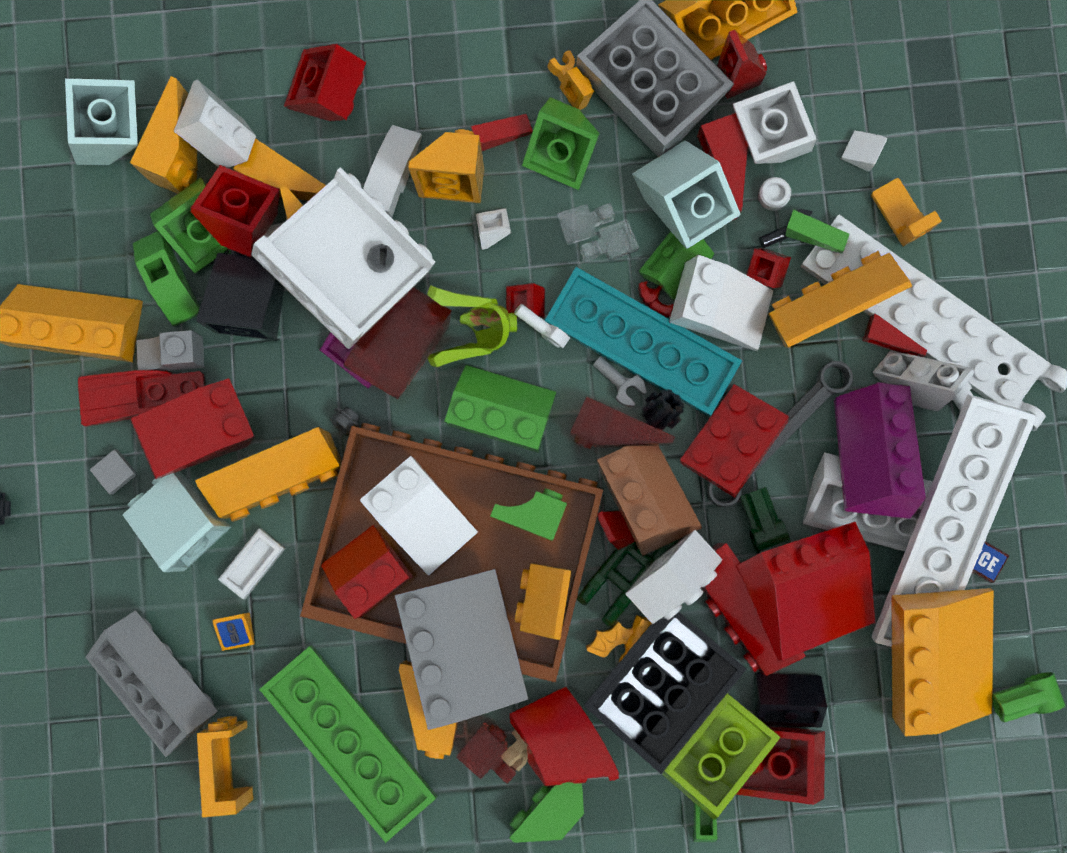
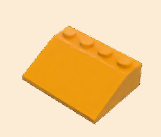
M992 588L891 596L892 718L904 736L940 734L992 714L994 590Z

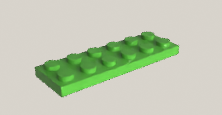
M313 645L305 649L259 689L385 843L437 798L435 792Z

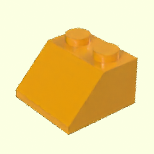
M534 563L530 564V570L523 569L520 589L526 590L524 603H517L514 621L521 623L520 631L560 640L571 575L570 569Z

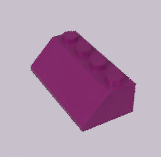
M878 382L836 397L834 399L844 511L910 519L926 499L910 386Z

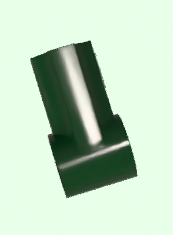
M767 487L740 496L739 499L751 528L749 529L750 538L757 554L791 543L782 519H778Z

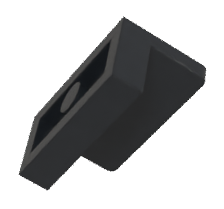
M757 673L758 701L755 716L768 726L822 728L827 703L821 676L773 673L766 676L762 673Z

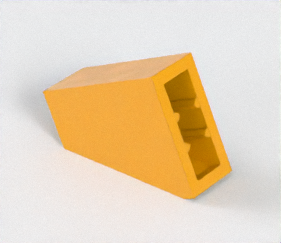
M410 661L401 662L399 673L417 750L425 751L424 755L427 757L444 759V755L450 756L453 751L458 722L428 730L412 663Z

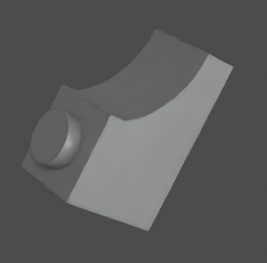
M192 330L160 333L158 337L136 340L138 370L175 371L205 368L203 337Z

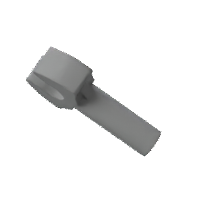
M602 356L593 364L596 369L617 387L618 395L615 399L621 405L635 406V402L626 394V390L629 387H634L642 395L646 394L644 381L638 375L633 378H625Z

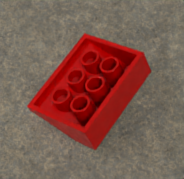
M856 522L761 552L737 565L778 662L875 623L870 553Z

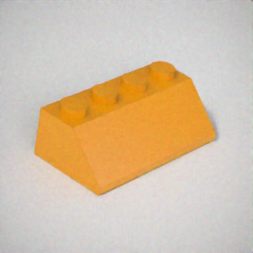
M665 0L658 4L659 8L710 60L721 55L730 31L736 30L748 40L798 13L795 0Z
M879 251L861 259L863 266L853 271L847 266L831 274L833 281L823 286L817 281L801 289L803 296L793 301L787 296L771 304L774 311L768 313L784 347L789 348L912 287L910 280L890 252L881 256Z
M17 284L0 305V343L10 347L133 363L143 301Z
M317 427L195 480L217 516L225 519L230 518L233 522L250 515L249 509L258 505L263 509L280 502L278 497L290 492L291 496L308 490V484L319 479L321 483L338 477L337 471L340 470L342 460L331 433Z

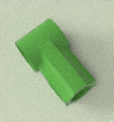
M1053 672L1032 675L1024 679L1023 684L992 693L993 709L1002 722H1008L1032 713H1051L1066 706Z

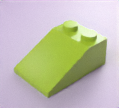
M727 693L667 766L662 775L715 820L781 737Z

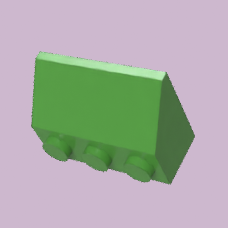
M465 365L454 389L444 422L450 427L538 453L556 392Z

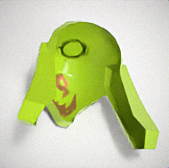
M430 285L427 295L441 306L473 307L460 316V323L472 328L477 339V343H468L431 353L428 356L431 366L439 367L457 360L491 354L506 343L509 332H517V316L514 313H508L506 308L498 305L497 299L460 294ZM484 325L490 328L476 331L473 326Z

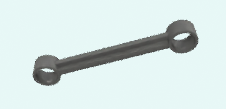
M832 361L818 371L817 383L786 413L789 416L788 423L751 476L831 395H837L850 387L853 381V373L847 364L841 361ZM836 367L843 372L845 381L842 388L834 389L826 384L824 380L826 369ZM709 482L707 485L708 499L718 507L731 506L741 496L742 490L731 501L721 502L715 499L712 488L714 484Z

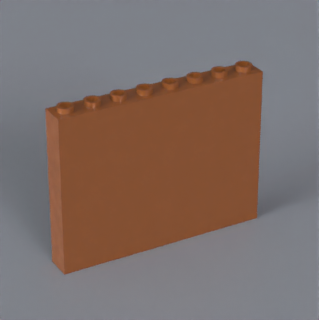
M362 423L361 428L351 426L300 617L407 644L395 595L495 569L522 674L556 683L603 494V489L597 488L598 482L579 478L578 483L566 480L567 474L548 470L547 475L534 472L535 466L517 462L516 467L503 464L504 458L486 454L485 459L473 457V450L455 446L454 451L441 449V442L424 438L423 443L410 441L412 435L393 430L392 436L379 433L381 427ZM410 456L416 459L478 531L473 538L429 576L380 525L360 501L363 496ZM545 488L562 494L561 501L567 503L553 541L491 517L495 504L508 507L519 506L534 498L536 491L543 494ZM375 525L413 577L362 617L354 619L335 594L321 564L369 527ZM531 563L571 570L560 640L520 631L521 623L514 622L517 603H524L526 590L520 589L523 569L530 570Z

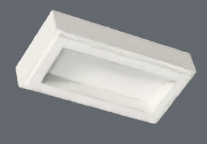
M259 528L218 580L239 597L246 599L286 548L263 529Z

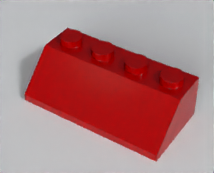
M717 543L712 546V549L723 560L714 570L717 576L702 588L709 598L705 601V604L716 618L721 615L728 625L724 628V631L733 644L740 643L746 651L743 658L753 672L759 670L760 673L767 676L806 657L804 652L778 662L737 567L740 561L727 543Z

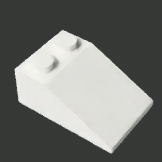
M697 255L685 262L669 323L758 351L773 290L727 264Z
M412 456L407 458L360 499L380 525L428 576L478 533L474 526Z

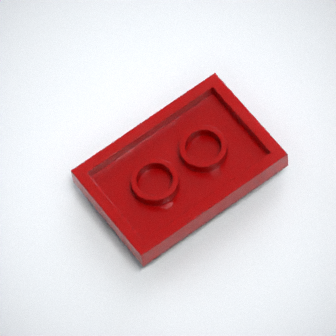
M734 384L681 457L680 463L735 498L788 423L789 416Z

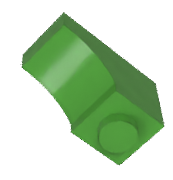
M545 488L543 494L536 491L534 498L519 506L508 507L495 504L491 517L553 541L567 503L561 501L562 494Z

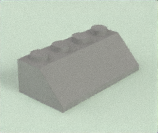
M136 610L105 629L85 657L165 757L175 751L218 712L214 707L212 699L198 688L193 681L191 673L181 667L173 657L170 647L160 641L153 632L151 624L145 618H142Z

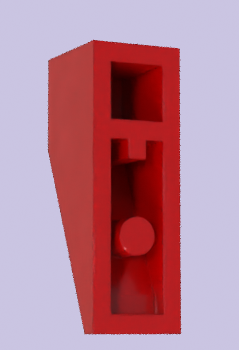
M736 30L730 31L717 63V67L734 83L732 88L725 94L727 99L761 85L767 71L766 61L762 54L757 53L754 45Z
M736 113L701 125L697 138L703 152L720 162L741 213L748 144Z

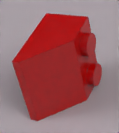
M338 44L304 49L284 107L327 121L347 120L354 108L353 100L357 88L363 81V71L366 62Z
M219 165L192 205L191 213L221 246L252 257L254 243L266 234L278 214L280 189Z
M375 525L369 527L321 564L335 594L354 619L362 617L413 577Z

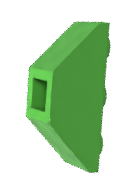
M156 231L134 242L135 264L148 291L172 326L175 327L198 316L200 306L170 244L160 232Z
M566 782L562 785L545 786L543 784L532 796L531 799L534 801L532 806L526 812L521 809L511 820L509 825L512 829L510 830L509 838L514 843L562 840L584 815L582 783Z

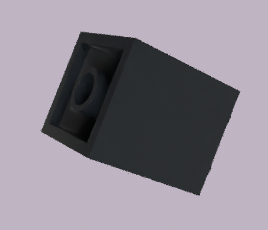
M229 250L228 254L217 253L198 312L197 322L216 334L277 341L285 287L254 257L246 256L234 250Z

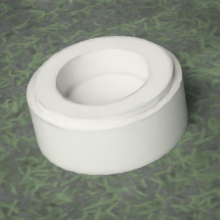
M778 177L767 179L758 191L760 204L770 211L782 209L791 197L789 184L784 179Z

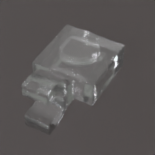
M611 203L603 205L592 212L589 211L588 205L584 204L557 213L567 245L597 236L596 226L615 221V214Z
M628 219L599 229L597 232L599 240L583 244L581 246L582 250L579 253L584 263L592 261L602 254H606L610 262L638 251L639 245Z

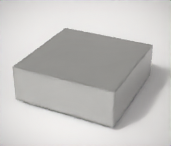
M116 449L90 469L104 489L112 495L138 475L120 451Z

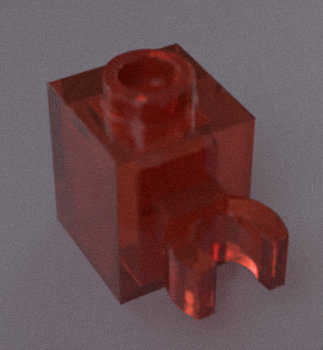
M483 722L458 751L456 756L479 779H482L491 768L508 784L517 771L513 766L507 765L501 758L508 748V743L505 741L507 735L494 723L488 726Z

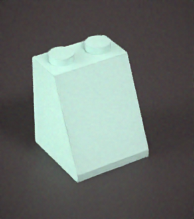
M65 78L68 145L76 165H110L138 146L134 80Z
M685 140L632 173L643 199L686 249L741 215L720 162Z
M178 471L154 479L152 481L154 486L145 494L140 493L128 503L130 508L123 514L126 521L163 572L185 571L231 528L224 518L217 516L211 505L193 484Z

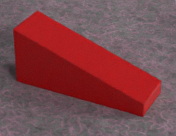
M527 114L471 126V131L474 135L480 136L482 151L527 136L533 132Z
M874 313L869 317L863 337L864 342L919 357L926 356L927 350L879 315Z

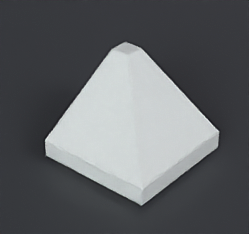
M506 208L476 214L482 250L488 249L511 233Z

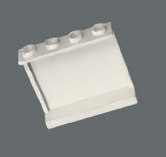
M341 167L336 171L335 177L269 237L266 238L263 235L257 240L252 250V256L348 349L423 279L435 264L431 252L424 245L417 244L409 236L407 228L401 222L394 221L385 212L383 204L375 197H370L362 189L358 179L350 173L347 174ZM378 244L389 246L394 253L393 265L388 271L383 273L373 271L367 264V255L370 249ZM380 251L379 264H384L385 252Z

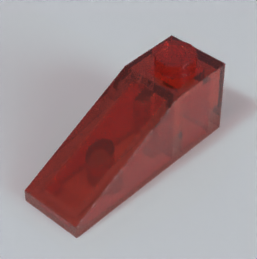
M586 397L570 432V435L575 437L574 443L591 450L592 446L598 448L671 445L675 439V436L589 397Z

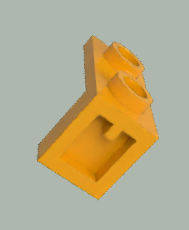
M899 178L890 181L871 194L874 202L903 247L930 232L942 222L936 211L926 216L919 211Z

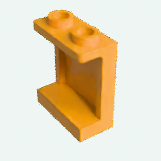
M237 716L217 718V722L208 723V728L197 733L202 818L235 815L253 800L252 787L233 788L230 737L248 727L247 721H237Z

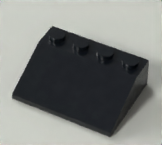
M678 612L671 619L667 620L665 617H662L647 628L584 704V707L662 774L747 668Z

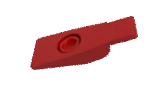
M133 370L81 376L78 378L81 424L87 427L129 420L205 386L204 373L195 371L173 374L167 371Z

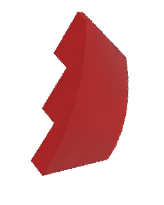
M567 687L510 713V723L527 745L528 763L545 786L562 785L566 782L574 784L586 783L587 778L608 777L609 781H615L619 778L617 767L604 742Z

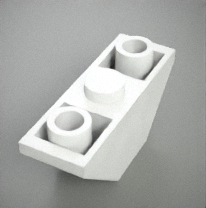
M890 350L875 368L873 374L882 383L910 386L912 404L914 406L938 412L957 396L974 374V370L965 366Z

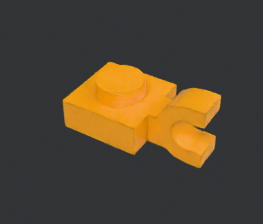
M568 50L564 52L562 57L565 65H560L553 58L549 60L547 68L561 81L559 88L571 105L582 110L587 107L594 90L590 80L580 72L577 66L574 67L575 58L571 51Z

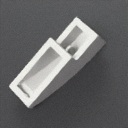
M392 125L388 131L363 187V190L370 197H375L383 204L385 212L391 218L393 217L400 193L404 192L410 174L408 168L409 161L416 156L422 138L421 133Z

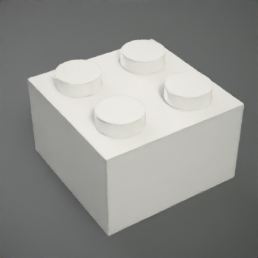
M694 530L658 557L626 592V596L652 624L662 617L669 620L682 608L681 604L685 602L689 606L703 594L700 588L708 585L717 576L714 570L723 559Z

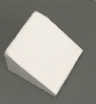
M855 130L841 159L869 172L876 164L888 138Z

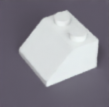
M199 80L193 81L174 132L217 167L222 165L230 168L247 162L256 135L246 121Z
M794 81L733 104L755 164L782 163L812 152L817 139Z

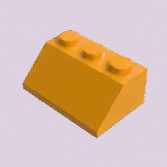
M464 129L455 130V133L445 132L409 161L408 168L419 197L481 203L484 162L479 135H474L472 131Z

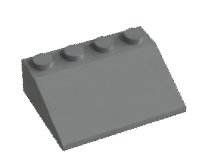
M639 0L577 55L576 66L590 80L592 89L658 157L676 146L734 85L652 0Z
M495 569L395 595L428 730L464 721L528 700Z

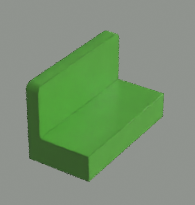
M670 232L641 267L639 273L644 279L660 285L668 296L675 300L685 262L697 255L712 259L714 252L704 239L686 249L675 235Z

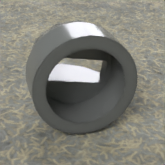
M384 244L373 246L367 255L368 266L378 273L388 271L394 263L392 249ZM380 251L385 252L384 264H379Z

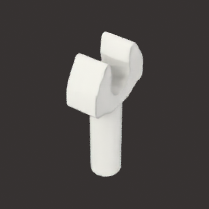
M520 304L514 312L516 316L541 333L542 338L555 347L564 348L570 337L556 326L548 324L523 304Z

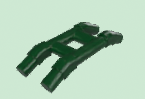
M683 537L656 549L651 556L649 554L642 556L636 542L620 550L615 548L578 594V602L586 606L606 580L611 581L622 591L602 617V621L607 626L612 627L632 602L626 596V592L658 557L676 545ZM627 554L643 566L631 581L616 570Z

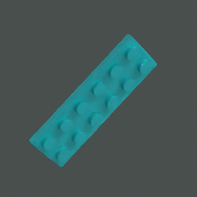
M575 267L544 320L548 324L561 329L571 339L629 372L638 375L657 388L666 391L668 389L672 390L673 393L681 397L680 400L708 417L713 414L742 362L741 359L686 328L669 323L670 319L578 267Z

